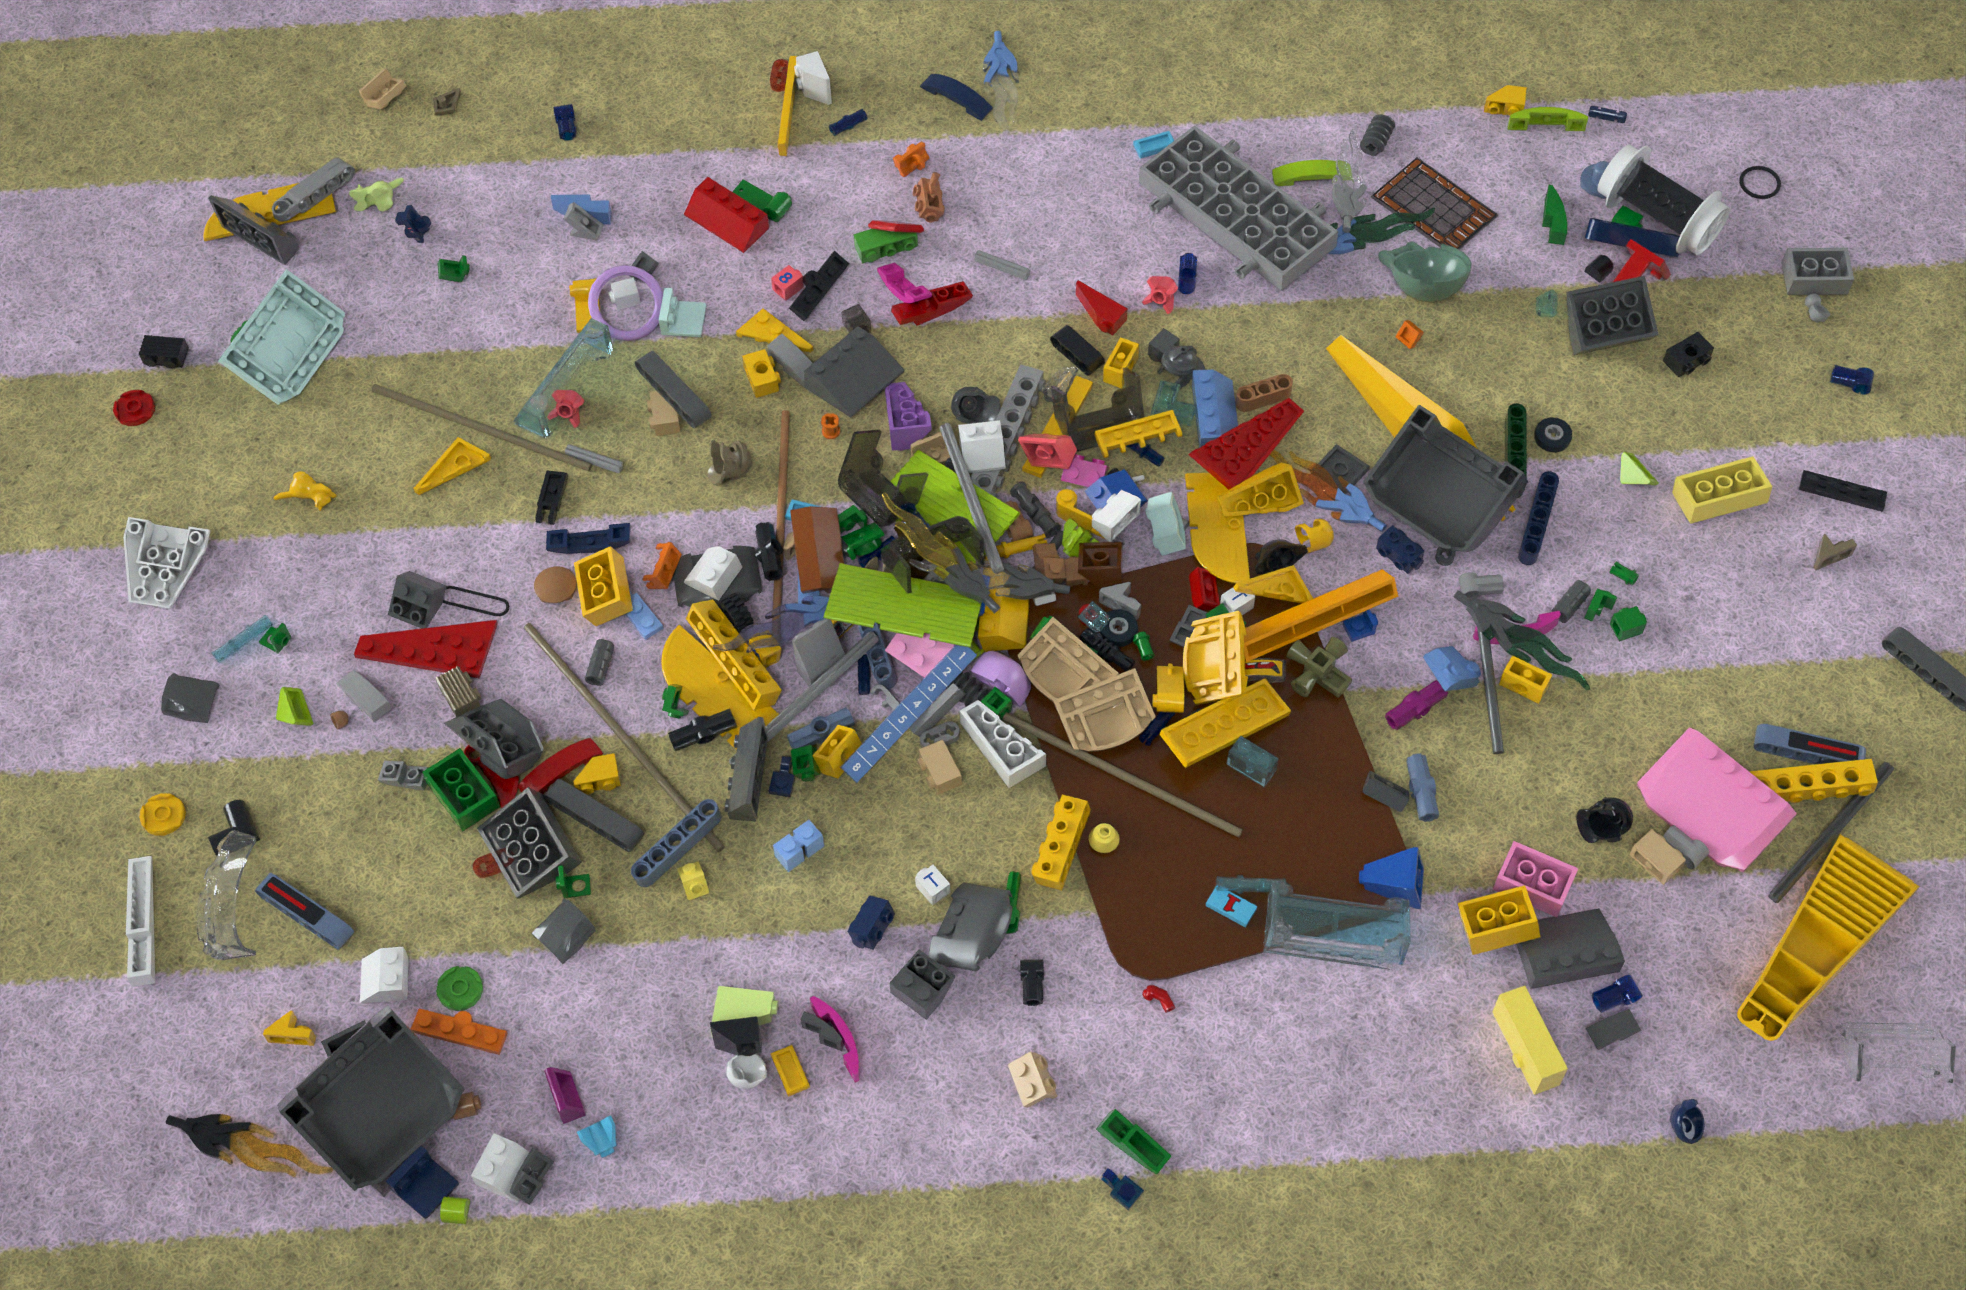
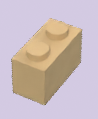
M650 391V400H647L648 412H652L653 415L649 417L650 428L655 429L656 436L681 433L678 413L657 391Z
M943 740L919 749L918 766L921 771L925 770L928 775L926 777L927 784L930 789H935L937 795L962 785L961 774Z
M1652 829L1633 845L1629 854L1663 885L1676 875L1686 862L1683 854L1678 849H1674L1661 834L1656 833Z

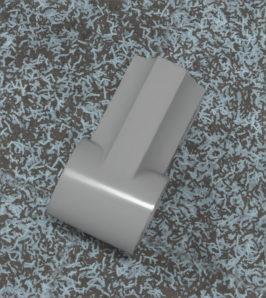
M1468 572L1458 578L1461 592L1471 599H1478L1481 595L1503 594L1504 581L1501 574L1477 576L1476 573Z
M1675 825L1671 826L1663 835L1669 845L1674 849H1678L1686 859V867L1694 870L1709 855V849L1703 842L1692 840Z

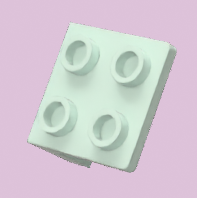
M664 288L659 315L661 335L701 337L707 307L706 303L677 301V297H674L673 289Z

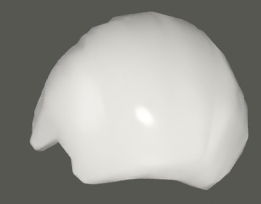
M757 1054L752 1056L736 1055L728 1061L726 1066L728 1080L738 1089L747 1090L754 1088L767 1077L765 1063Z

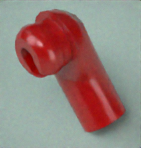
M1149 985L1146 987L1147 989L1143 990V997L1148 1001H1151L1153 998L1159 1000L1165 1013L1175 1009V1005L1166 990L1155 985Z

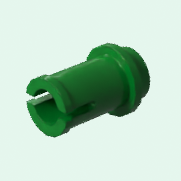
M1616 561L1614 563L1615 566L1611 567L1609 573L1625 581L1626 585H1634L1639 574L1636 573L1635 569L1630 570Z
M1146 632L1135 634L1133 640L1134 644L1138 647L1142 661H1148L1155 656L1149 642L1150 636Z

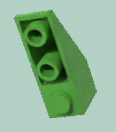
M869 229L853 234L854 246L862 264L874 262L879 258L890 257L898 252L910 251L918 247L917 233Z

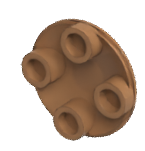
M560 566L549 567L538 574L534 582L535 593L541 602L560 603L572 599L577 586L575 575L569 569Z

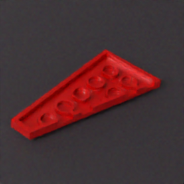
M1287 398L1251 420L1222 434L1213 441H1209L1204 446L1191 451L1188 455L1229 490L1255 474L1303 414L1304 410L1290 398Z
M497 620L362 635L358 640L354 656L360 659L443 673L459 666L462 673L467 671L470 677L480 679L498 622Z

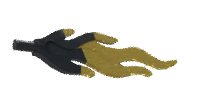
M211 1114L198 1118H187L186 1120L169 1115L166 1119V1124L180 1128L183 1133L190 1137L194 1145L203 1154L223 1160L228 1164H233V1160L225 1152L215 1148L214 1145L224 1146L242 1163L257 1171L283 1172L296 1177V1173L288 1165L266 1160V1158L270 1157L289 1160L308 1173L325 1174L333 1171L332 1167H321L312 1164L293 1146L272 1144L257 1139L252 1133H257L267 1138L274 1137L273 1133L259 1125L250 1122L224 1124L232 1122V1118L229 1115Z

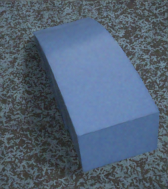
M590 194L551 195L553 210L565 215L569 204L575 202L602 224L611 225L612 212L609 200L591 201Z

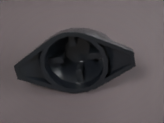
M1283 539L1269 541L1263 545L1260 552L1255 554V558L1258 561L1255 565V571L1257 574H1267L1292 566L1308 552L1307 547Z

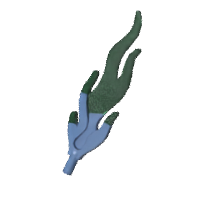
M1433 207L1419 214L1393 213L1375 222L1371 221L1375 220L1376 214L1357 216L1351 221V229L1348 233L1343 232V225L1338 228L1337 222L1330 225L1338 231L1337 246L1328 254H1345L1354 250L1365 249L1366 243L1364 242H1382L1404 231L1414 230L1415 225L1408 223L1386 229L1398 223L1427 219L1435 212V208Z

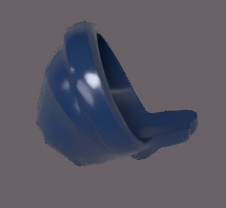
M1695 1099L1684 1100L1682 1104L1676 1105L1670 1115V1123L1677 1137L1682 1142L1688 1144L1698 1142L1703 1136L1705 1127L1703 1113L1696 1106L1698 1101Z

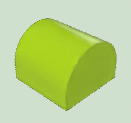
M444 1196L440 1208L441 1221L444 1223L466 1224L470 1199Z

